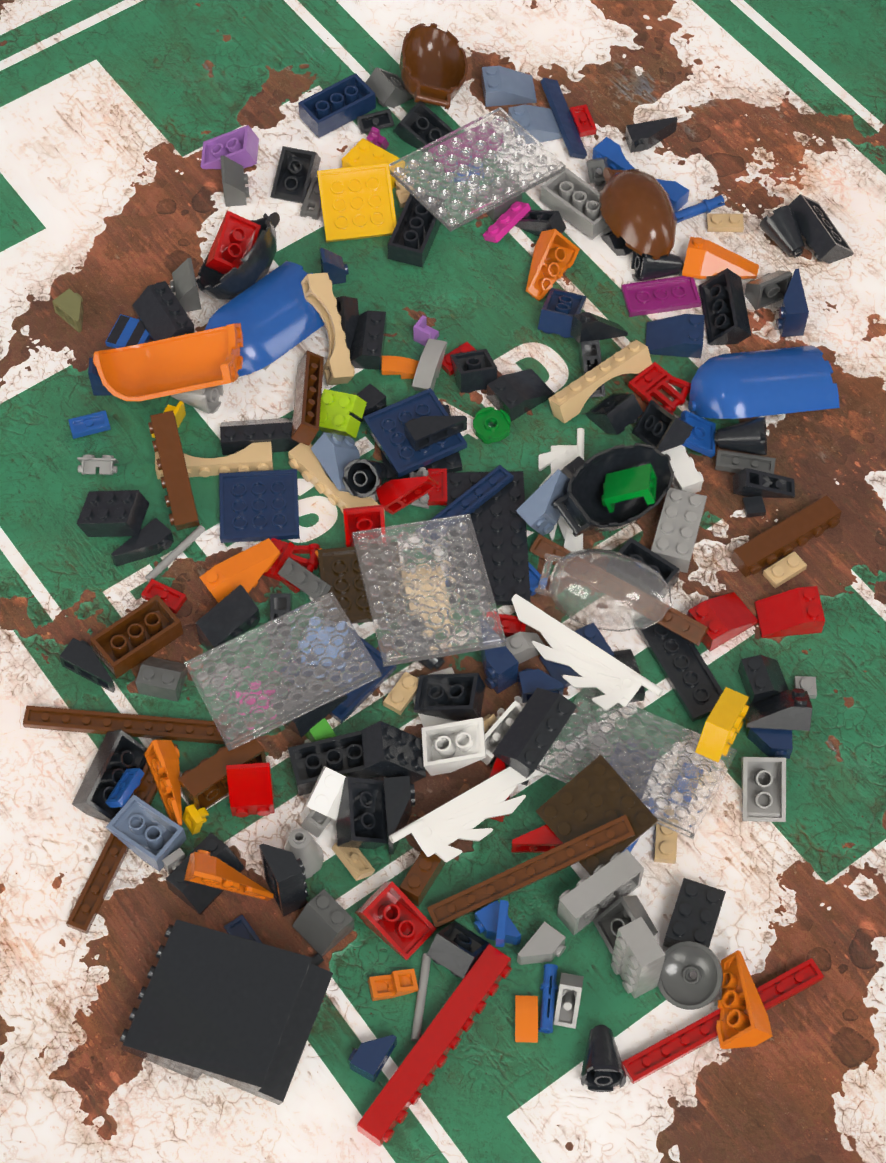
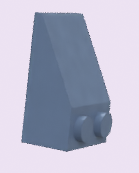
M502 66L482 67L481 83L485 107L537 103L532 75Z
M526 104L508 108V124L517 147L563 138L551 109Z
M324 432L311 447V450L337 489L348 492L343 484L344 468L349 462L360 459L359 450L355 446V441L350 436Z
M558 469L516 512L531 528L542 536L550 533L554 529V525L558 523L561 515L557 508H553L552 504L566 495L568 483L571 479Z
M135 795L128 800L106 826L113 835L138 857L159 872L164 867L162 860L180 848L187 839L184 828Z

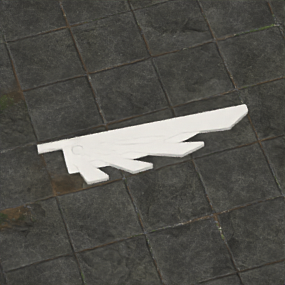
M583 428L577 429V445L551 446V452L539 455V471H542L551 464V474L543 483L558 469L561 471L578 456L584 460L585 430ZM560 515L558 523L554 525V529L549 533L550 539L554 540L557 524H559L565 539L564 548L583 558V533L575 537L572 534L573 530Z
M517 594L512 597L519 621L541 632L545 640L552 647L550 648L532 641V644L542 657L547 661L570 666L582 677L563 675V678L574 688H598L605 693V695L592 698V701L604 710H609L617 703L625 707L641 686H644L657 696L662 695L664 690L524 598Z
M548 751L536 770L528 778H525L513 768L508 767L389 835L390 841L395 843L412 833L427 857L435 853L444 862H449L462 853V850L448 846L457 839L480 841L490 834L493 829L473 828L485 819L509 815L514 812L526 795L505 800L517 785L541 773Z

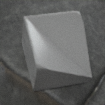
M312 809L301 826L318 838L332 818Z

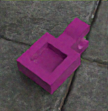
M372 127L366 139L386 150L389 146L387 139L380 135L379 129Z

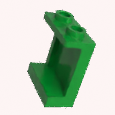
M651 463L606 474L605 483H603L604 495H602V503L604 507L607 506L609 513L614 512L615 503L644 496L647 505L655 503L657 477Z

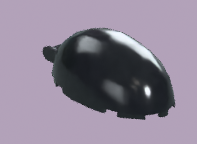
M277 212L271 213L270 216L265 213L263 218L250 220L261 225L256 242L241 259L243 263L238 269L234 267L227 274H223L205 266L208 259L207 255L198 272L200 279H196L201 291L215 299L232 300L268 274L277 251L275 228L280 222V216Z
M635 443L630 446L617 445L599 452L585 461L576 470L568 483L566 495L556 500L552 506L560 512L573 530L572 534L575 537L587 530L595 532L614 531L633 524L656 507L670 489L674 475L670 464V456L661 453L655 448L656 446ZM651 463L657 477L655 503L647 505L644 496L615 503L614 512L609 513L607 506L604 507L602 503V495H604L603 483H605L606 474Z

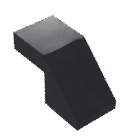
M612 230L601 236L602 240L617 256H626L633 252V250L625 245L626 241L622 237L618 238Z

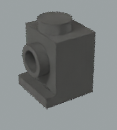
M607 157L588 160L586 163L590 183L595 182V185L605 184L606 180L603 176V171L607 167ZM601 168L602 174H598L596 169Z

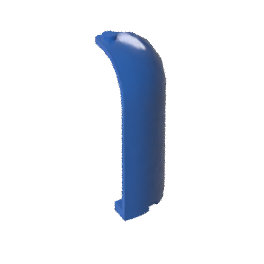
M286 261L219 308L209 319L205 330L241 323L243 347L240 348V356L243 357L242 369H239L237 372L239 377L265 368L325 325L319 313L304 297L301 281L308 273L303 270L301 265Z
M812 345L729 353L712 357L698 368L693 377L689 395L690 401L688 402V409L691 413L700 417L714 419L751 418L840 407L837 383L833 384L831 377L833 373L832 367L828 360L825 361L823 359V352Z

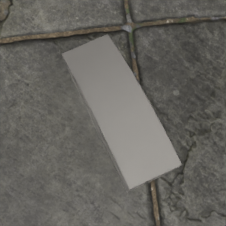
M428 339L413 379L412 387L415 391L422 392L429 388L434 390L447 346L446 341Z

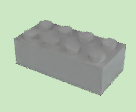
M564 168L541 186L540 201L553 211H559L561 217L592 240L609 227L600 209L599 197L601 193L569 169Z
M670 488L667 491L651 551L678 567L680 572L688 573L707 496Z
M628 849L622 853L617 852L612 856L608 864L598 866L594 870L593 875L589 878H582L577 883V887L571 891L568 889L561 894L557 917L573 935L577 934L621 896H627L641 885L644 872L643 866Z
M642 917L618 929L611 961L614 973L621 976L624 989L628 994L631 993L634 999L658 986L666 955Z

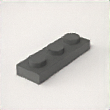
M718 450L715 470L738 473L744 468H750L774 474L776 458Z
M288 557L278 573L319 603L323 601L332 587L290 557Z

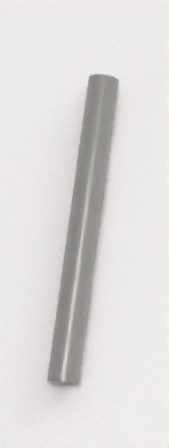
M199 525L146 575L145 579L148 582L151 579H155L205 531V528Z
M424 953L422 957L419 990L411 1041L418 1042L421 1036L431 958L427 956V953Z

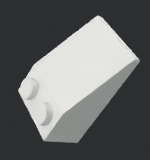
M483 717L421 728L423 763L430 776L451 773L486 758Z
M324 766L305 805L337 821L346 776Z

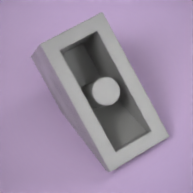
M518 632L502 640L519 664L540 654L532 644V641L544 645L537 633Z
M544 921L518 953L517 963L524 965L551 962L556 956L560 957L565 951L566 937Z
M561 973L553 1025L576 1029L584 976Z

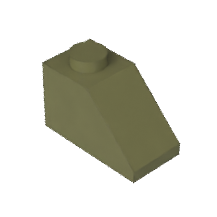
M68 289L52 301L56 314L80 333L82 331L84 315L83 299L78 293Z

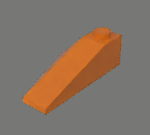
M556 229L542 231L534 248L526 292L538 301L549 292L557 279H560L563 273L574 264L580 250Z
M690 237L682 276L706 279V276H715L728 268L739 275L741 279L757 278L758 264L709 240Z
M268 538L215 565L199 578L219 603L239 585H242L246 592L249 593L253 587L257 586L260 577L270 569L281 553Z
M153 740L144 754L169 819L182 826L179 750L177 746L173 745L172 740Z
M197 850V852L190 854L184 880L266 901L273 899V893L217 857L210 856V852Z
M737 950L721 960L723 982L721 1000H718V1008L721 1010L720 1020H717L716 1029L720 1048L754 1047L773 1037L764 1005L741 951Z

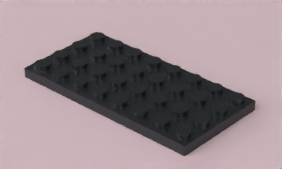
M508 471L514 476L513 481L448 532L450 606L513 605L512 597L515 594L531 602L526 521L516 512L525 502L523 471ZM490 472L447 473V506Z

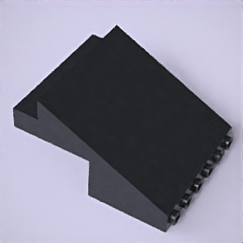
M176 920L174 925L169 924L164 937L168 938L165 946L160 945L155 956L159 959L156 967L151 966L146 977L150 979L147 987H142L137 998L141 1000L138 1008H133L128 1019L132 1021L129 1030L124 1029L119 1040L123 1043L121 1050L193 1080H197L203 1073L267 1101L281 1105L286 1097L333 973L311 964L312 957L181 920Z

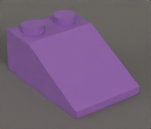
M247 125L204 141L201 168L221 169L220 156H226L242 165L243 169L257 164L259 138Z

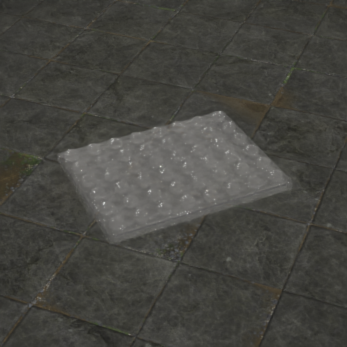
M501 107L389 164L390 174L450 232L562 173L566 167L562 161Z
M470 514L352 532L383 667L506 646V638Z
M332 591L184 662L228 751L382 676Z
M582 688L573 702L577 708L536 770L568 783L601 754L659 820L656 822L657 824L694 839L736 756L737 750L730 747L727 756L722 755L719 762L713 761L695 753L701 734L629 703L625 707L617 703L606 711L592 701V698L605 695V693L595 688Z

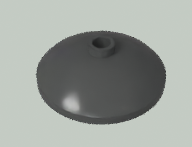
M687 941L677 943L664 952L666 955L658 987L668 1002L681 1009L695 1010L707 1006L717 997L722 987L723 971L718 957L711 949L701 943ZM692 971H695L697 974L695 979L690 977Z

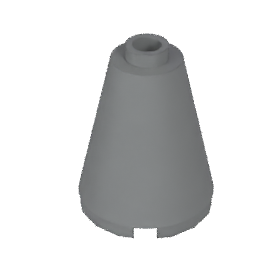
M223 385L174 394L171 397L205 413L214 414L221 405L219 397L220 395L223 396Z
M302 828L294 829L289 834L283 850L293 852L296 860L301 859L305 867L304 873L307 879L322 868L324 862L323 851L307 830Z

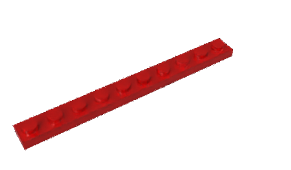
M811 958L756 989L767 1011L823 980L824 975ZM717 1009L622 1062L624 1070L632 1084L718 1038L716 1025L717 1020H720L721 1009Z

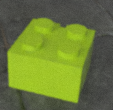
M324 389L321 397L319 430L356 438L361 422L349 414L351 412L358 418H362L367 402L357 395Z

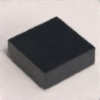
M762 496L744 497L742 499L746 518L766 515Z

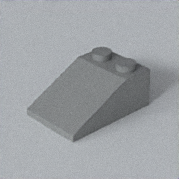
M741 757L742 821L786 822V758Z

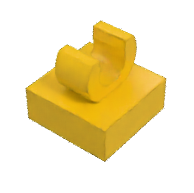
M194 804L185 808L182 819L192 835L200 832L202 824L207 821L205 817L209 813L205 807L197 810Z

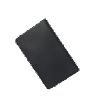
M390 109L359 116L355 119L361 134L369 133L372 127L380 130L395 126Z

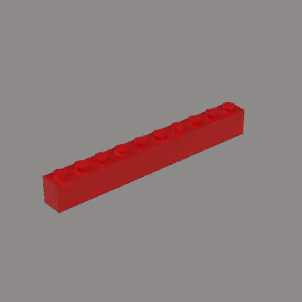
M490 944L486 947L358 1122V1132L379 1147H381L383 1142H389L395 1132L393 1129L396 1124H401L408 1115L407 1109L411 1104L415 1105L421 1097L420 1091L424 1086L428 1087L435 1077L433 1074L438 1067L441 1069L448 1059L446 1056L451 1049L455 1050L461 1041V1038H459L464 1031H469L474 1023L472 1020L477 1013L479 1015L486 1007L487 1003L485 1001L487 998L495 995L499 988L498 983L502 978L506 979L512 970L510 967V957Z

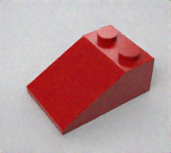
M227 211L212 244L205 266L223 274H227L234 267L238 269L243 263L241 259L256 242L261 225Z
M383 505L343 509L346 547L386 544Z
M817 586L795 588L755 601L754 603L762 638L822 633L825 617Z
M735 592L705 600L689 609L687 613L688 617L709 628L701 641L709 651L716 649L759 622Z
M270 762L226 765L232 816L243 818L248 815L267 816L275 813L274 787Z
M393 881L385 882L355 912L377 936L404 960H408L436 930L434 925Z

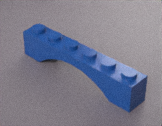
M604 138L593 148L592 159L607 157L608 168L612 170L635 169L626 160L621 146L610 138ZM656 179L669 194L674 212L680 210L688 202L689 189L676 181Z

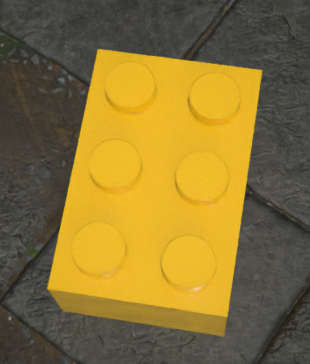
M364 138L342 158V168L389 163L392 189L396 186V180L400 182L406 176L404 160Z
M725 687L705 722L695 753L716 762L720 761L722 755L727 756L737 733L740 732L743 726V717L745 718L750 706L746 705L749 699L748 696Z

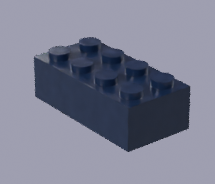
M355 73L298 102L299 117L320 138L355 120L357 117L376 109V95Z

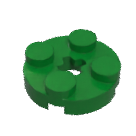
M486 407L476 413L473 420V432L483 443L499 442L510 434L511 420L504 410L500 409L499 411L494 410V407ZM488 423H496L495 427H489Z

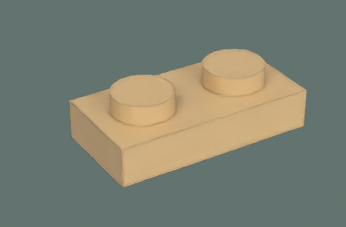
M707 213V232H743L744 230L743 214Z
M794 551L765 569L763 576L776 589L806 570L807 564Z
M405 671L384 699L383 706L401 715L416 695L419 679Z
M658 819L655 832L654 862L675 864L678 821Z
M337 843L333 845L332 850L356 881L372 876L375 869L359 848L338 847Z

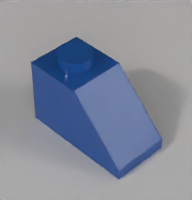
M498 900L475 912V922H473L479 934L483 933L486 939L495 941L500 907ZM507 916L505 943L518 945L521 942V934L509 916Z

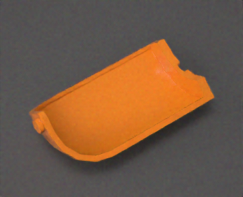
M241 323L133 346L95 351L93 362L97 367L102 384L113 396L124 401H144L232 383L239 377L237 372L239 369H242L243 357L240 356V348L243 347Z

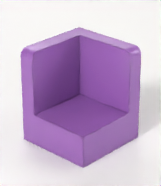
M424 315L413 327L414 341L425 346L429 338L436 340L439 337V331L427 326V317Z

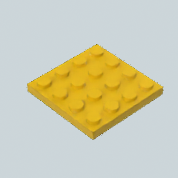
M389 163L317 171L326 243L392 235L397 222Z

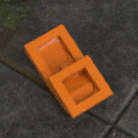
M382 356V375H401V379H414L419 361L400 356Z
M414 969L393 971L390 975L373 976L368 979L372 1001L399 997L419 990Z
M515 995V1042L538 1043V996Z

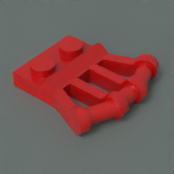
M654 362L629 381L628 387L640 396L642 401H646L647 405L653 400V396L664 407L674 412L677 406H682L686 402L685 399L688 393H690L691 383L672 376ZM669 384L681 388V392L679 393ZM663 389L672 398H674V400H669L659 390Z
M272 538L271 541L281 554L263 575L281 581L294 593H298L300 589L278 573L288 557L313 573L319 565L315 551L320 549V545L315 543L294 545L292 542L287 543ZM294 554H310V559Z

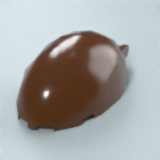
M420 23L410 29L408 35L406 34L403 40L399 67L405 88L414 98V102L418 103L421 101L427 106H442L449 110L451 100L456 96L466 80L468 63L465 51L458 45V39L448 30L445 32L437 28L435 23H431L430 26H421Z
M605 167L603 176L607 183L601 189L599 202L601 203L602 216L612 232L618 238L622 237L626 241L625 245L641 256L643 253L652 255V258L655 260L660 259L664 255L668 256L675 244L677 219L667 191L652 175L639 171V169L612 170Z

